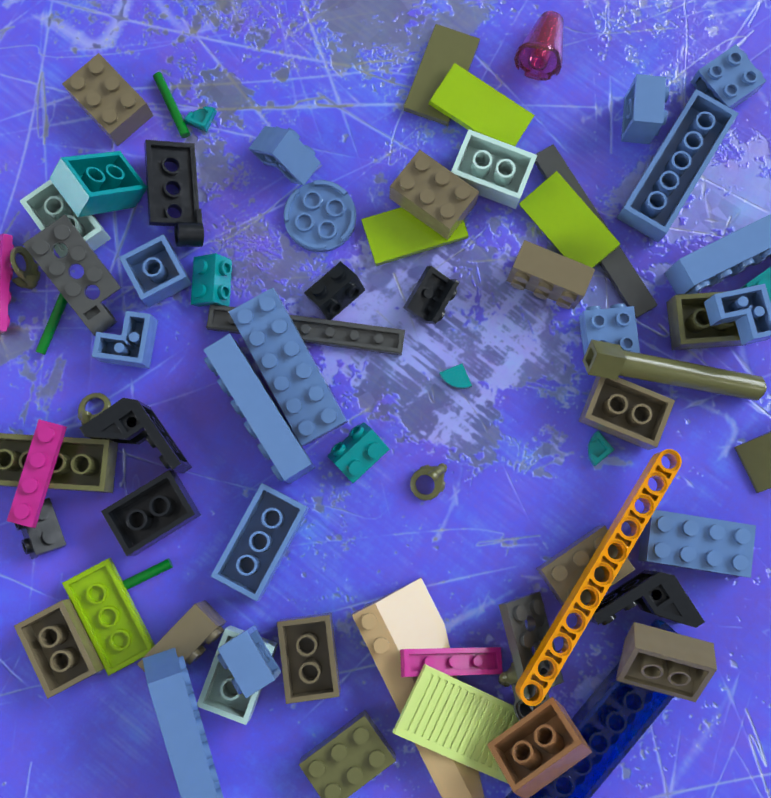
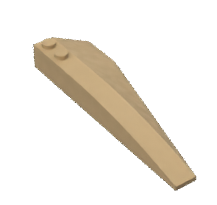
M422 578L352 613V617L400 714L418 678L401 677L400 649L450 648L445 624ZM415 743L442 798H485L478 770Z

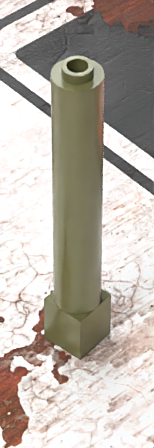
M592 339L582 360L588 375L615 380L619 376L754 401L759 400L767 389L764 378L761 376L622 350L618 344Z

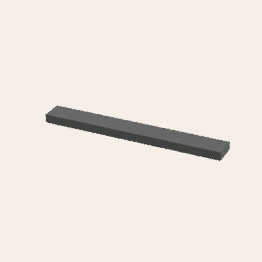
M554 144L538 152L535 165L544 179L547 180L557 171L606 226ZM620 246L599 263L627 307L634 306L635 318L657 306L656 301Z
M210 305L206 328L208 330L240 334L229 314V311L236 307ZM290 315L305 343L402 356L405 330Z

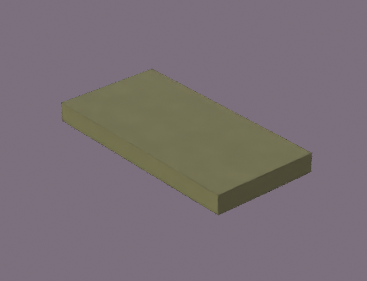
M435 24L405 102L404 111L448 126L451 118L429 105V101L454 63L469 72L480 39Z

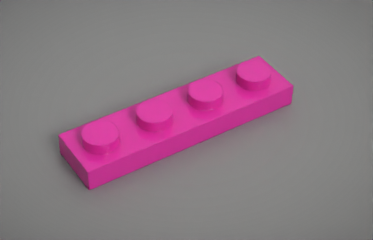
M4 233L0 235V334L7 332L10 324L8 305L12 297L9 289L13 276L10 262V253L14 248L12 244L13 236Z
M38 420L7 518L8 522L36 528L65 436L66 426Z
M501 647L400 649L401 677H418L424 664L450 676L499 675L503 673Z

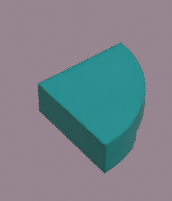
M205 106L194 112L191 111L184 118V121L190 126L207 132L217 113L216 108Z
M463 363L439 373L442 380L450 386L459 389L472 387Z
M599 431L593 434L588 444V456L593 466H596L615 450Z

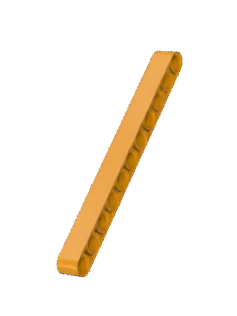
M666 449L651 457L538 646L515 687L517 697L526 705L536 706L540 704L555 681L680 469L682 459L677 451ZM663 456L667 457L670 461L668 469L661 463ZM650 477L657 483L655 491L649 488L648 481ZM637 499L643 502L644 510L642 513L635 509ZM624 522H627L631 527V532L628 536L624 535L621 530ZM611 544L615 545L618 550V554L614 559L608 554V547ZM597 567H601L604 571V578L601 581H597L594 577V571ZM584 590H588L591 594V599L588 604L584 605L580 600V595ZM574 613L577 617V623L574 627L569 628L566 619L569 614ZM560 636L563 639L564 645L561 650L555 651L552 647V642L556 637ZM547 660L550 664L549 671L546 674H539V663ZM529 684L535 685V695L531 698H525V687Z

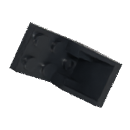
M122 398L79 428L85 437L91 439L112 440L125 444H141L147 440L152 448L157 447L162 455L159 458L167 469L171 468L173 471L185 473L192 468L151 407L138 400Z
M649 570L642 571L605 595L590 620L598 625L600 623L606 625L616 618L615 614L620 610L624 609L627 611L638 605L642 611L697 628L705 622L675 575Z

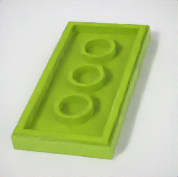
M456 63L453 64L429 101V105L467 130L470 129L512 146H516L535 116Z
M557 171L519 203L520 207L563 256L594 268L621 245Z
M402 207L361 219L376 266L468 239L469 237L464 220L447 240Z
M111 558L62 583L108 676L143 658L155 646Z

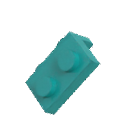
M217 253L194 257L191 305L197 307L214 304L230 305L231 259Z
M363 422L361 425L355 426L345 440L337 443L331 449L328 458L354 483L390 449L373 429Z

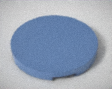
M314 180V182L305 184L291 193L284 207V223L289 236L300 247L313 252H328L342 246L352 235L356 225V208L353 200L343 187L331 181Z

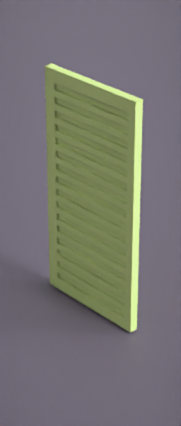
M424 664L392 732L397 736L508 784L487 744L519 720L515 715L514 705Z

